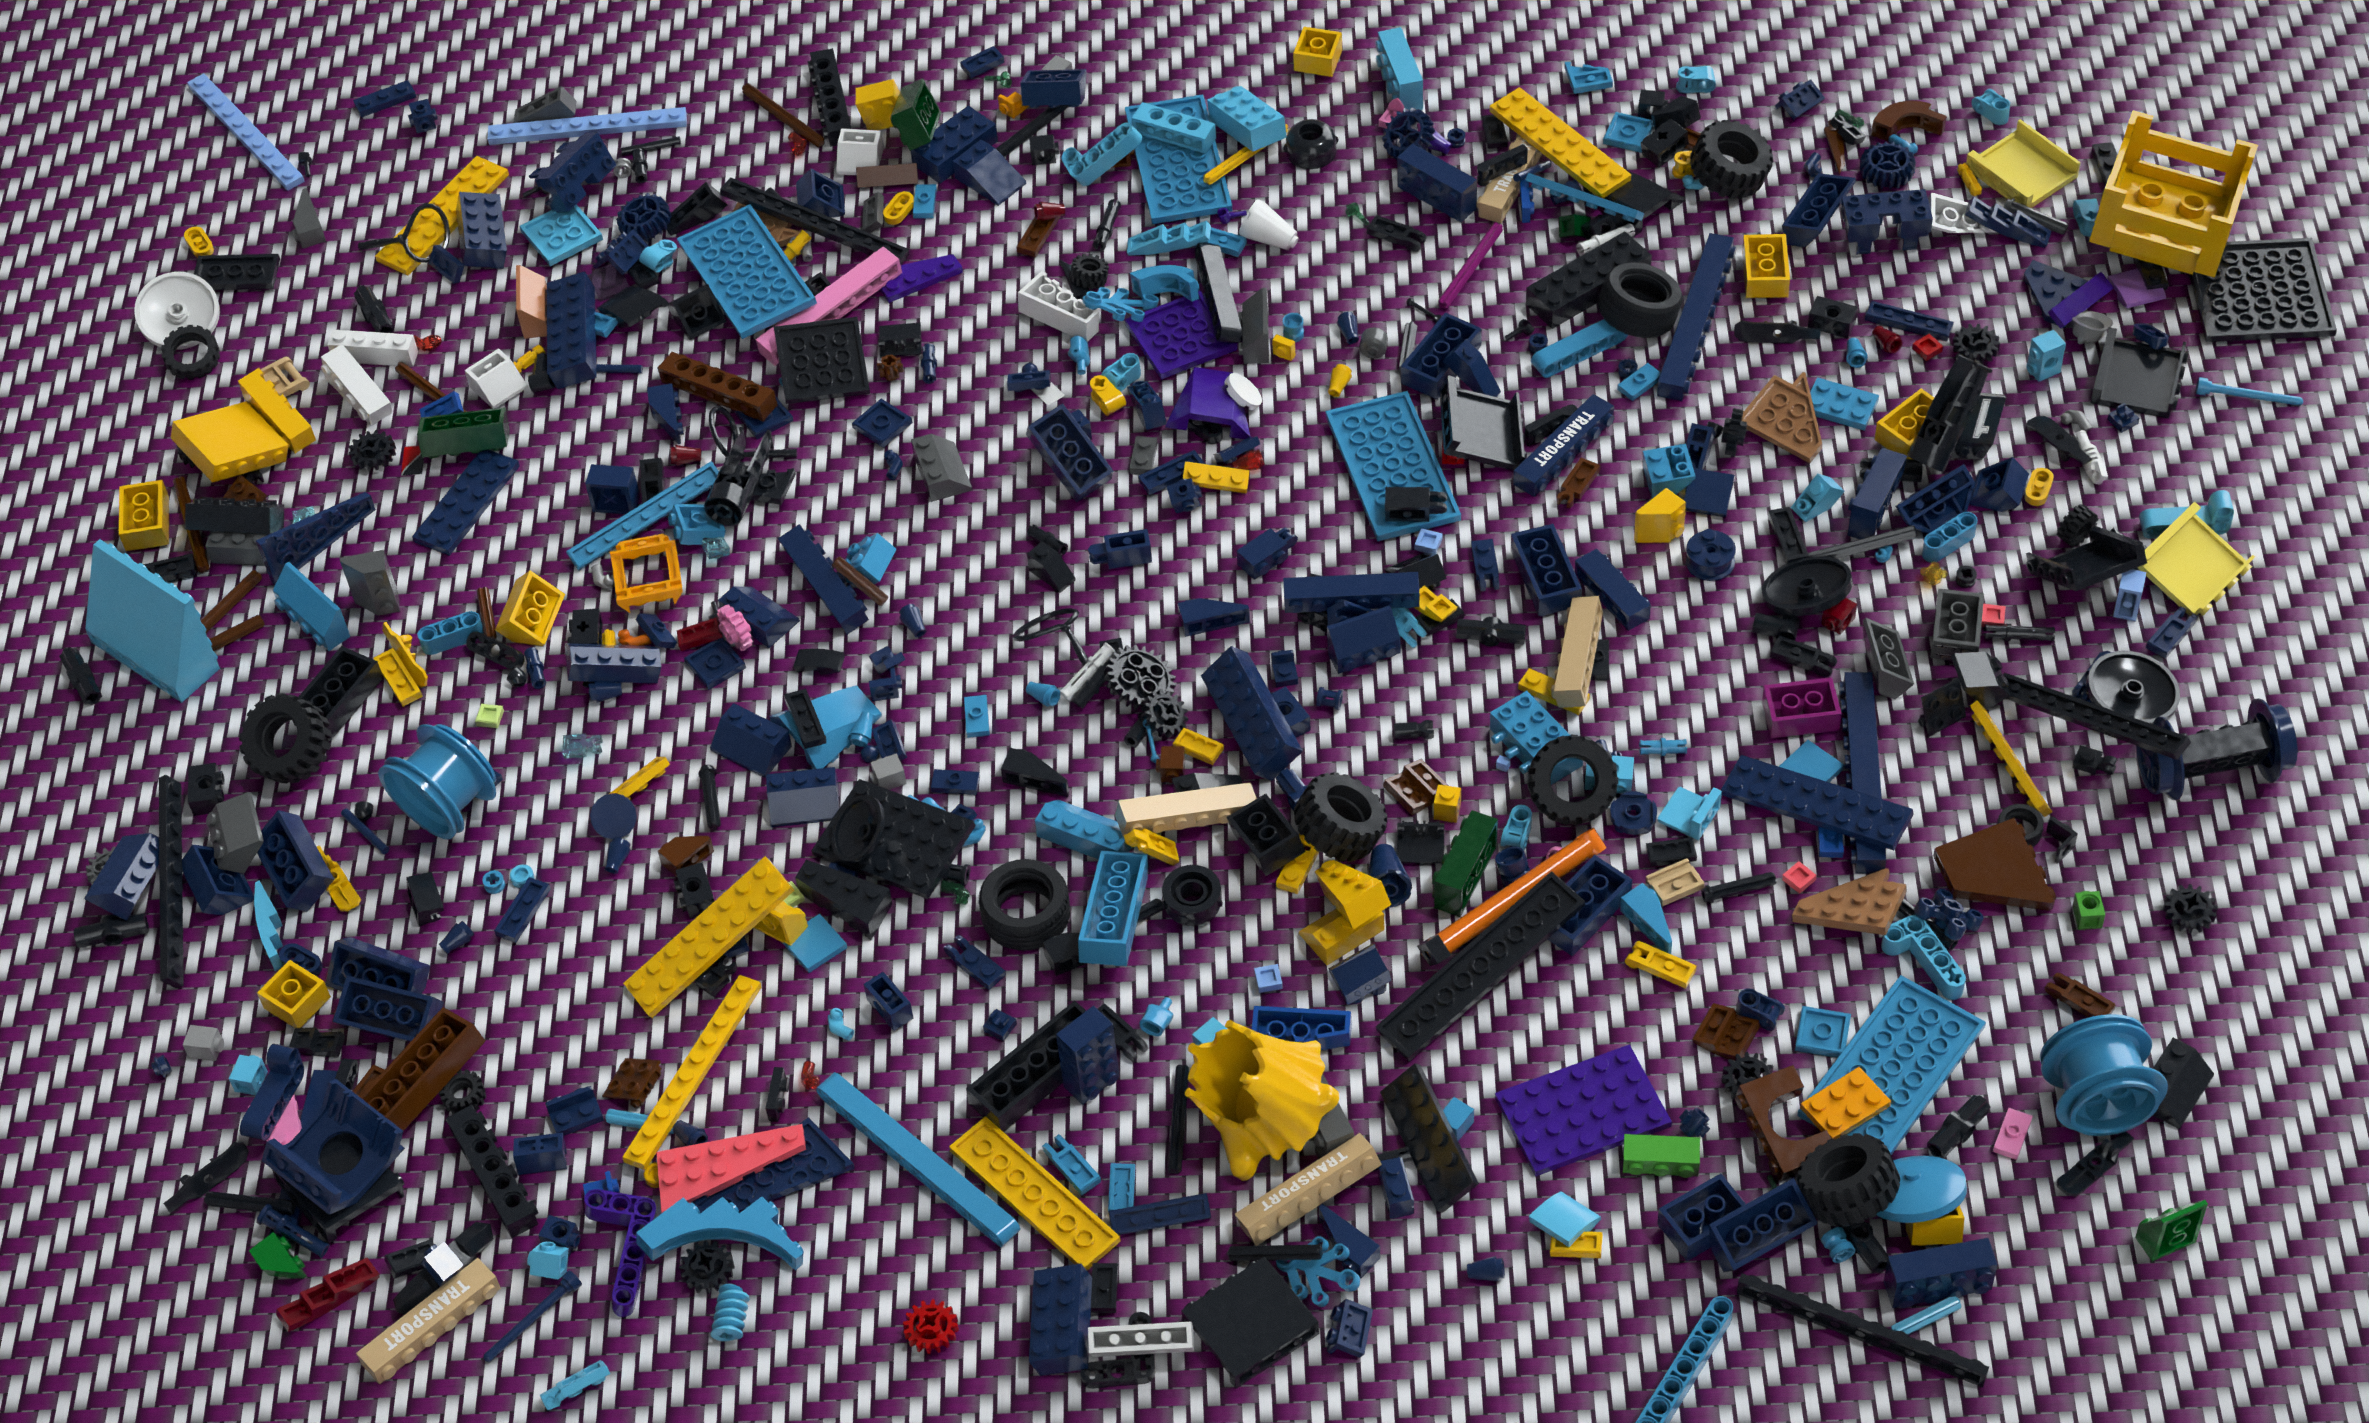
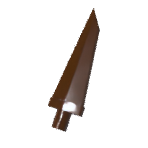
M1829 120L1828 127H1825L1823 130L1840 174L1845 167L1844 140L1838 134L1839 130L1830 125L1831 120Z

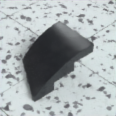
M627 286L597 307L601 314H611L612 317L616 318L618 327L625 328L647 318L656 308L666 307L669 303L665 298L650 290Z

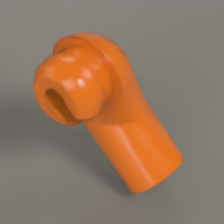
M627 629L618 632V641L621 645L645 646L651 644L647 634L634 637L630 635Z

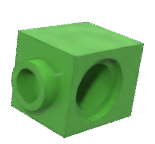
M2082 891L2075 893L2072 908L2078 930L2102 928L2105 911L2100 892Z

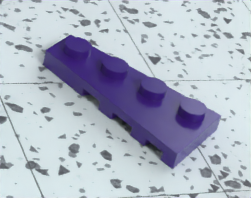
M954 254L901 265L902 273L895 279L889 280L880 291L888 303H891L963 273V268Z

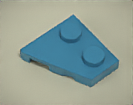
M1565 62L1564 64L1574 94L1613 87V80L1608 68L1593 67L1583 64L1582 68L1571 66V62Z

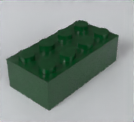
M923 78L902 87L890 118L895 129L898 128L901 134L900 139L903 145H907L910 151L932 141L942 113Z
M506 407L421 417L417 432L421 456L433 459L446 454L457 456L462 452L479 453L487 449L494 451L502 450L508 445L510 433Z
M1471 810L1468 818H1463L1459 835L1453 837L1451 850L1449 853L1444 854L1441 862L1442 867L1440 871L1434 873L1432 884L1434 885L1432 898H1434L1435 909L1458 917L1462 916L1497 848V818Z

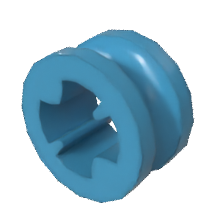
M493 870L483 876V885L488 893L497 894L505 888V881L501 872ZM493 880H497V881H495L496 884H493V885L490 884V883H493V882H492Z

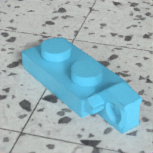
M599 1360L556 1383L555 1387L540 1394L544 1406L547 1410L560 1406L564 1398H572L582 1393V1389L590 1384L592 1386L600 1384L606 1379L605 1376L610 1374L609 1369L603 1361Z

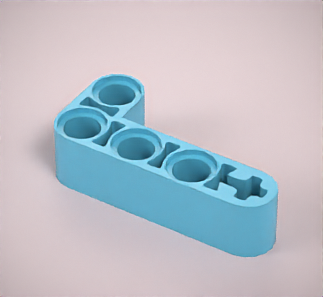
M1126 122L1118 126L1085 154L1082 155L1075 148L1070 147L1063 152L1061 159L1069 174L1082 186H1088L1141 143L1142 135L1130 123Z
M2219 490L2212 493L2209 497L2208 505L2200 506L2201 509L2196 513L2218 535L2229 531L2234 516L2229 492ZM2188 507L2153 508L2142 511L2139 515L2143 536L2150 539L2158 538Z
M1911 915L1891 924L1887 934L1882 937V951L1887 955L1895 956L1910 950L1942 995L1949 1000L1959 999L1963 995L1966 976L1926 921L1918 918L1916 915Z

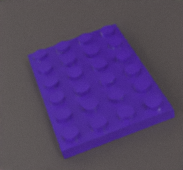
M1630 1044L1495 1093V1100L1535 1177L1624 1145V1134L1651 1135L1672 1127L1669 1115Z

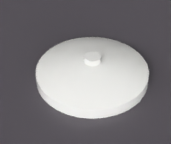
M186 272L166 273L152 279L140 291L135 303V319L141 333L147 340L159 347L164 345L163 341L165 337L170 336L169 333L174 330L175 332L181 326L184 328L187 325H193V327L199 325L204 330L208 329L212 333L217 326L220 315L219 302L213 288L201 277ZM188 341L181 344L176 350L191 348L201 342Z

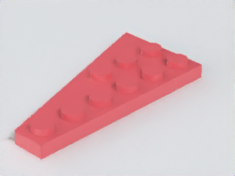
M799 1124L657 1152L661 1213L683 1197L689 1204L702 1196L709 1197L742 1181V1177L752 1172L756 1174L763 1171V1167L772 1162H781L806 1150L803 1125Z

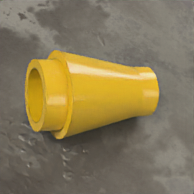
M1337 364L1332 369L1328 390L1331 396L1339 397L1352 378V370L1348 366Z

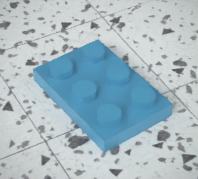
M1818 377L1810 392L1816 417L1865 431L1879 401V395Z

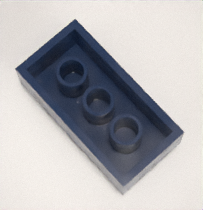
M968 105L936 128L931 142L911 150L912 163H917V168L941 184L954 174L953 160L980 139L991 146L998 142L996 124Z
M1414 144L1410 145L1397 157V187L1410 193L1417 199L1424 201L1461 223L1477 209L1476 178Z
M459 192L456 215L462 263L465 266L504 268L507 247L500 194Z
M1445 312L1401 365V384L1438 400L1440 397L1439 389L1446 377L1457 376L1443 360L1453 348L1465 339L1478 350L1482 346V328Z
M1063 403L1027 427L1026 436L1076 502H1079L1112 479L1113 469Z
M1554 524L1511 534V553L1538 617L1567 610L1568 607H1571L1572 598L1582 597V588Z
M278 810L261 830L264 842L257 854L285 906L307 912L334 881V877L300 816Z
M1594 855L1566 883L1585 901V906L1547 940L1573 957L1620 908L1621 897L1632 890L1633 879Z
M347 976L333 1022L347 1028L410 1043L442 1009L444 1002L432 996Z
M1092 1006L1056 1034L1064 1088L1082 1105L1089 1100L1095 1099L1100 1091L1107 1086L1113 1085L1118 1077H1120L1113 1023L1095 1006Z
M1989 1238L1888 1256L1883 1282L1892 1308H1908L1914 1304L1923 1302L1930 1304L1937 1302L1939 1299L1956 1296L1960 1298L1972 1293L1984 1294L1992 1290L1998 1264Z
M1081 1263L1034 1271L1029 1363L1040 1376L1088 1369V1327H1090L1092 1277Z

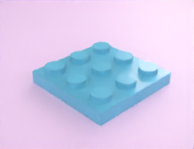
M577 204L569 212L556 213L555 210H550L519 226L521 233L549 266L603 240L602 233Z

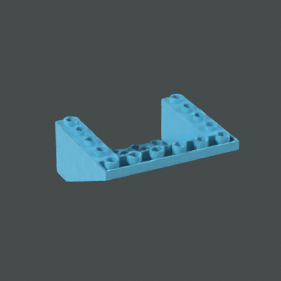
M99 539L93 544L85 627L91 643L182 703L220 669L217 662L218 656L212 650V642L207 637V630L200 620L201 615L194 606L195 600L188 593L184 594L179 591L173 583L168 584L159 574H153L148 571L142 563L137 564L128 554L119 552L113 544H107Z

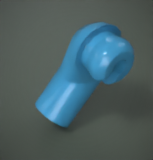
M1892 134L1889 137L1890 144L1893 141L1895 145L1902 143L1903 148L1908 147L1909 152L1917 153L1918 147L1915 143L1909 144L1896 134Z
M982 819L973 820L976 826L962 847L978 843L986 831V826L983 825Z

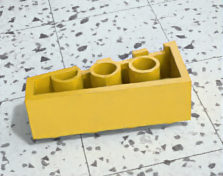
M257 368L238 380L243 397L288 444V448L296 454L316 441L312 427L295 408L292 409L283 394L281 396L278 394L275 385L270 380L265 381L264 373L260 368Z
M1336 860L1326 861L1322 864L1321 868L1315 871L1324 895L1333 906H1336L1337 911L1342 913L1344 919L1350 923L1353 930L1391 905L1381 880Z

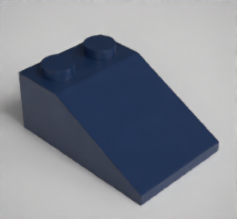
M982 139L953 160L955 179L998 206L1026 185V180L1001 153Z

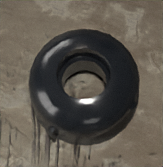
M1306 119L1296 123L1289 129L1283 150L1287 154L1289 161L1295 166L1303 169H1318L1333 161L1337 153L1336 144L1339 139L1335 135L1333 128L1327 123L1316 119Z
M1181 866L1169 873L1163 881L1162 896L1164 909L1169 917L1179 924L1197 926L1207 923L1216 916L1223 905L1220 880L1212 870L1204 866ZM1188 896L1201 897L1196 901H1186L1184 899Z

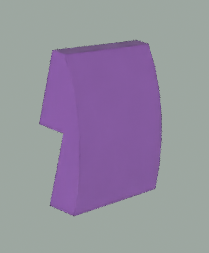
M2138 269L2107 276V279L2117 292L2118 301L2127 309L2166 299L2163 288L2147 290Z

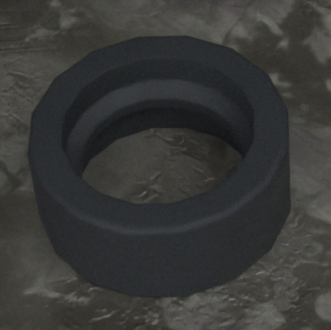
M2025 804L2009 805L2003 809L1997 824L2012 818L2029 822L2034 827V831L2026 834L2024 838L2028 845H2032V847L2037 845L2042 837L2044 825L2041 814L2035 808Z

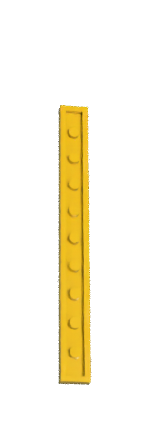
M742 975L738 976L622 1157L624 1163L646 1170L762 988L761 982Z

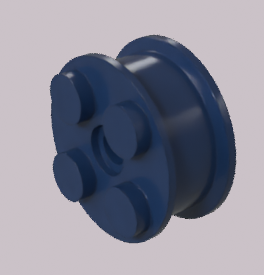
M1705 529L1689 539L1686 546V567L1693 576L1705 581H1717L1731 574L1735 567L1734 556L1736 553V546L1731 537L1720 531Z

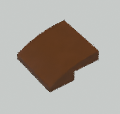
M1422 759L1405 765L1402 773L1385 779L1383 787L1411 815L1424 810L1434 803L1438 784L1449 785Z
M1713 1003L1692 1040L1693 1043L1709 1052L1735 1061L1736 1054H1739L1741 1058L1744 1057L1745 1052L1760 1028V1023L1757 1019L1737 1015L1735 1008Z

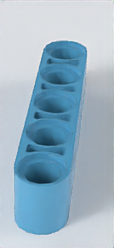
M1603 319L1537 351L1531 358V364L1544 378H1548L1621 343L1627 338L1628 334L1618 331Z

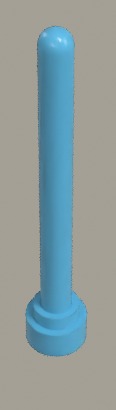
M2199 377L2196 386L2197 395L2205 396V394L2213 392L2297 406L2303 404L2301 397L2212 384V381H2208V378Z

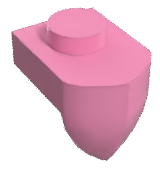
M1395 98L1389 103L1388 108L1379 119V127L1387 129L1385 123L1391 122L1390 116L1396 117L1397 111L1403 112L1405 107L1399 98Z

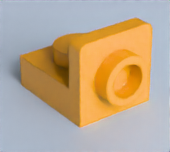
M1013 92L1008 97L1002 94L998 96L999 110L1013 119L1028 108V106H1022V96L1017 92Z

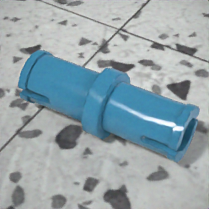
M1666 738L1647 741L1639 740V747H1648L1639 749V754H1660V756H1666V754H1687V747H1678L1687 745V740H1666Z

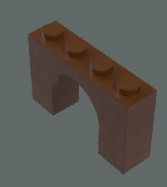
M1794 1065L1740 1085L1735 1096L1738 1107L1741 1110L1743 1109L1747 1116L1746 1122L1749 1129L1754 1131L1758 1138L1757 1143L1760 1151L1766 1153L1769 1159L1768 1165L1771 1173L1777 1175L1780 1182L1796 1176L1802 1161H1805V1157L1810 1152L1813 1153L1818 1145H1824L1827 1143V1140L1831 1139L1827 1130L1802 1140H1788L1779 1136L1772 1129L1768 1120V1111L1777 1104L1800 1096L1803 1091L1804 1085Z

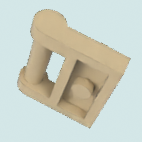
M283 357L260 369L264 373L265 381L270 380L275 385V389L280 396L283 394L287 397L298 390L304 391L310 386V382L300 375L289 357ZM281 370H287L295 381L290 383Z

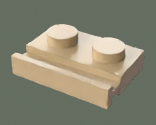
M1688 858L1646 876V883L1656 892L1662 907L1700 891L1704 888L1705 884L1695 868L1690 865Z

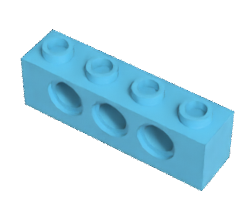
M1144 102L1141 103L1132 117V126L1141 135L1206 154L1216 139L1215 123Z

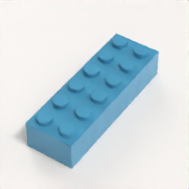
M1114 851L1100 852L1078 939L1079 963L1127 966L1148 879V854Z

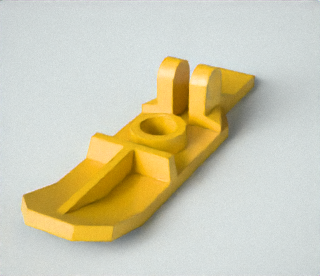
M384 622L382 631L389 640L391 647L394 648L417 686L425 687L428 676L425 670L415 662L416 654L410 652L412 636L408 634L399 636L391 630L387 622Z
M320 845L317 846L332 876L336 877L326 889L340 911H349L357 907L361 902V898L339 864L332 861L329 854L325 855Z

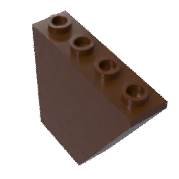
M2015 818L1934 849L1933 857L1953 898L2049 911L2053 909L2056 895L2053 888L2047 886L2044 880L2046 879L2045 871L2041 865H2037L2034 859L2036 858L2035 851L2032 845L2027 844L2024 838L2026 837L2025 830L2021 824H2017Z

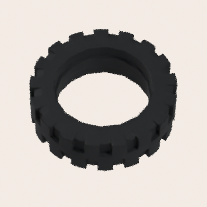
M187 325L184 328L181 326L175 332L174 330L171 331L169 337H165L164 345L161 346V354L166 368L170 370L172 375H177L180 379L188 378V380H194L196 377L202 378L204 374L211 373L212 368L217 366V359H220V350L215 336L208 329L204 330L199 325L197 327ZM199 341L208 347L207 353L198 362L183 364L174 359V352L185 342Z

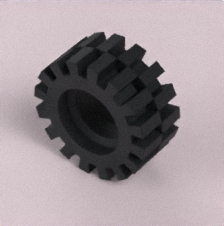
M1082 254V257L1078 255L1072 261L1070 279L1077 286L1083 285L1085 289L1087 286L1090 289H1093L1094 286L1100 288V285L1103 287L1107 282L1108 262H1105L1104 258L1099 259L1100 256L1098 255L1093 257V254H1089V256Z
M2079 504L2078 507L2075 506L2073 511L2070 510L2068 515L2064 516V521L2060 522V527L2057 528L2058 537L2071 547L2079 546L2080 543L2084 542L2085 538L2089 537L2088 529L2097 526L2098 515L2085 505Z
M466 1069L463 1074L459 1070L457 1075H454L439 1092L444 1107L448 1112L451 1111L452 1114L470 1105H473L474 1109L478 1111L480 1109L478 1104L483 1105V1098L486 1099L485 1088L480 1076H477L474 1071L470 1073ZM469 1087L472 1089L471 1093L466 1097H454V1093L460 1088Z

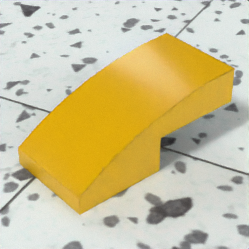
M1425 586L1419 589L1420 607L1414 608L1422 614L1442 622L1457 610V606L1442 594L1437 597Z

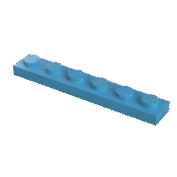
M1531 173L1527 174L1525 180L1532 183V188L1543 191L1545 187L1550 189L1549 193L1558 197H1561V194L1568 195L1567 200L1578 204L1580 200L1585 201V206L1596 210L1600 206L1605 208V213L1613 216L1616 213L1623 214L1622 219L1633 223L1635 219L1642 221L1645 214Z

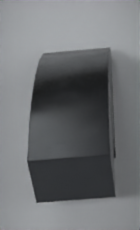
M662 458L640 460L642 504L665 490L664 463Z

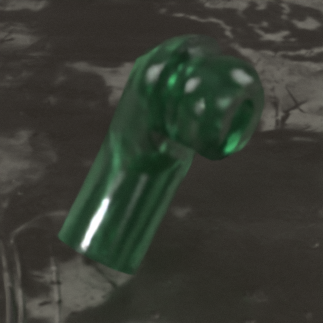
M1841 109L1835 112L1836 118L1839 115L1843 116L1848 124L1855 125L1859 130L1864 126V120L1861 117L1856 118Z
M948 881L942 882L941 892L957 895L955 900L957 904H968L970 892L964 885Z

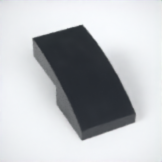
M829 649L798 650L793 667L797 672L817 670L820 675L840 673L845 654Z
M316 1027L295 1028L289 1047L297 1048L301 1054L339 1057L345 1035L341 1031L319 1032Z

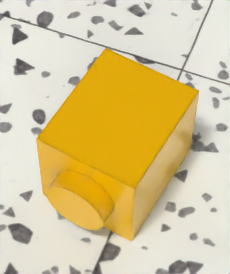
M1438 784L1434 800V819L1457 823L1461 806V788Z

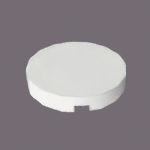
M1231 373L1224 382L1225 385H1228L1227 392L1240 406L1245 407L1247 405L1249 410H1255L1261 404L1262 398L1258 389L1247 378L1237 373Z

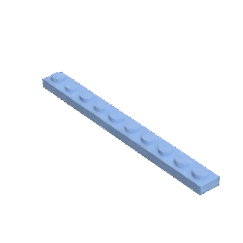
M205 74L187 82L189 89L287 191L305 182L303 175Z
M686 107L489 125L488 143L489 145L580 137L590 132H598L599 135L687 127Z

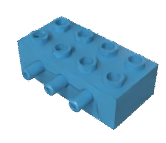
M1527 690L1490 712V730L1494 733L1491 736L1492 742L1497 744L1502 741L1509 748L1505 751L1506 757L1511 759L1516 756L1523 763L1519 766L1523 774L1529 771L1533 758L1546 743L1560 736H1570ZM1568 758L1560 761L1552 770L1551 785L1582 767L1583 761L1577 758Z

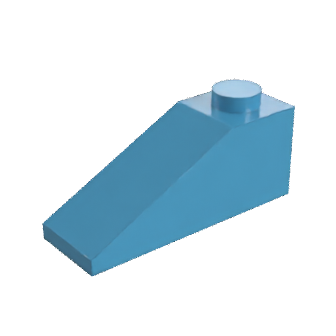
M1641 883L1621 897L1620 911L1660 950L1671 954L1672 938L1658 895L1653 889H1649L1644 883Z

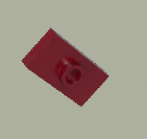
M716 617L676 630L680 650L684 651L723 638L718 626L721 624L718 620L719 618Z

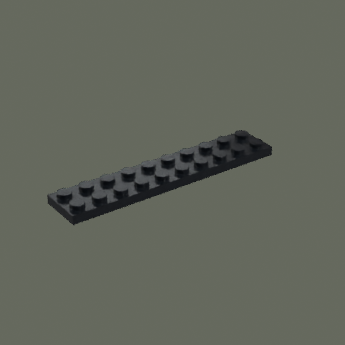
M1551 871L1376 1026V1031L1410 1062L1585 906V901Z

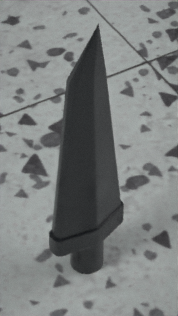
M1059 260L1073 297L1077 300H1083V297L1090 289L1088 287L1085 289L1083 285L1077 286L1076 283H1073L1072 279H1070L1071 265Z

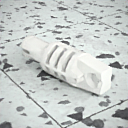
M2078 431L2073 437L2078 440L2079 448L2092 458V461L2084 464L2083 467L2092 482L2100 485L2108 478L2104 462L2096 446L2090 443L2086 431Z

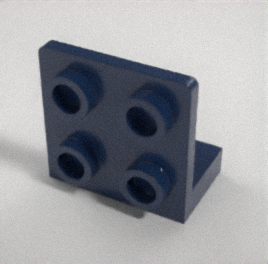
M634 230L627 234L623 232L607 245L608 248L595 257L597 262L593 267L596 269L608 260L623 275L640 258L642 251L650 246Z

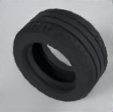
M1624 263L1607 273L1598 298V308L1607 323L1618 331L1634 337L1654 338L1672 329L1682 305L1683 295L1678 283L1663 270L1643 263Z
M1031 859L1010 861L994 869L982 883L981 890L979 891L982 923L989 937L1001 946L1020 951L1038 949L1043 947L1042 942L1052 936L1060 935L1067 927L1070 919L1068 888L1061 874L1049 864ZM1024 891L1037 892L1049 900V904L1042 912L1036 916L1024 919L1013 918L1004 914L1000 909L1008 897Z

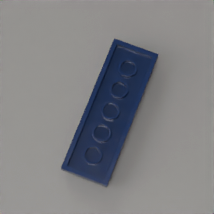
M488 449L479 452L412 536L413 541L450 556L520 467L519 461Z

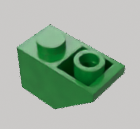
M273 1232L249 1250L260 1268L269 1276L295 1279L307 1277L302 1270L305 1264L298 1255L293 1257L289 1251L292 1246L285 1236L280 1238Z

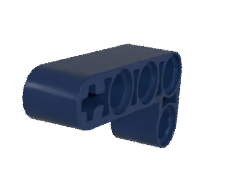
M274 1043L269 1047L266 1060L270 1072L241 1120L239 1130L241 1136L264 1141L270 1137L304 1076V1065L297 1048Z

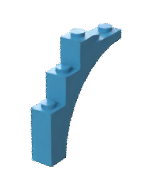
M763 1196L740 1213L736 1205L732 1202L728 1203L724 1197L720 1198L702 1213H700L694 1203L691 1202L689 1204L683 1197L636 1232L637 1245L652 1261L670 1250L689 1243L703 1240L728 1239L764 1248L783 1259L794 1270L803 1265L804 1251L796 1241L792 1242L788 1238L786 1230L778 1224L779 1211L771 1201L767 1202Z

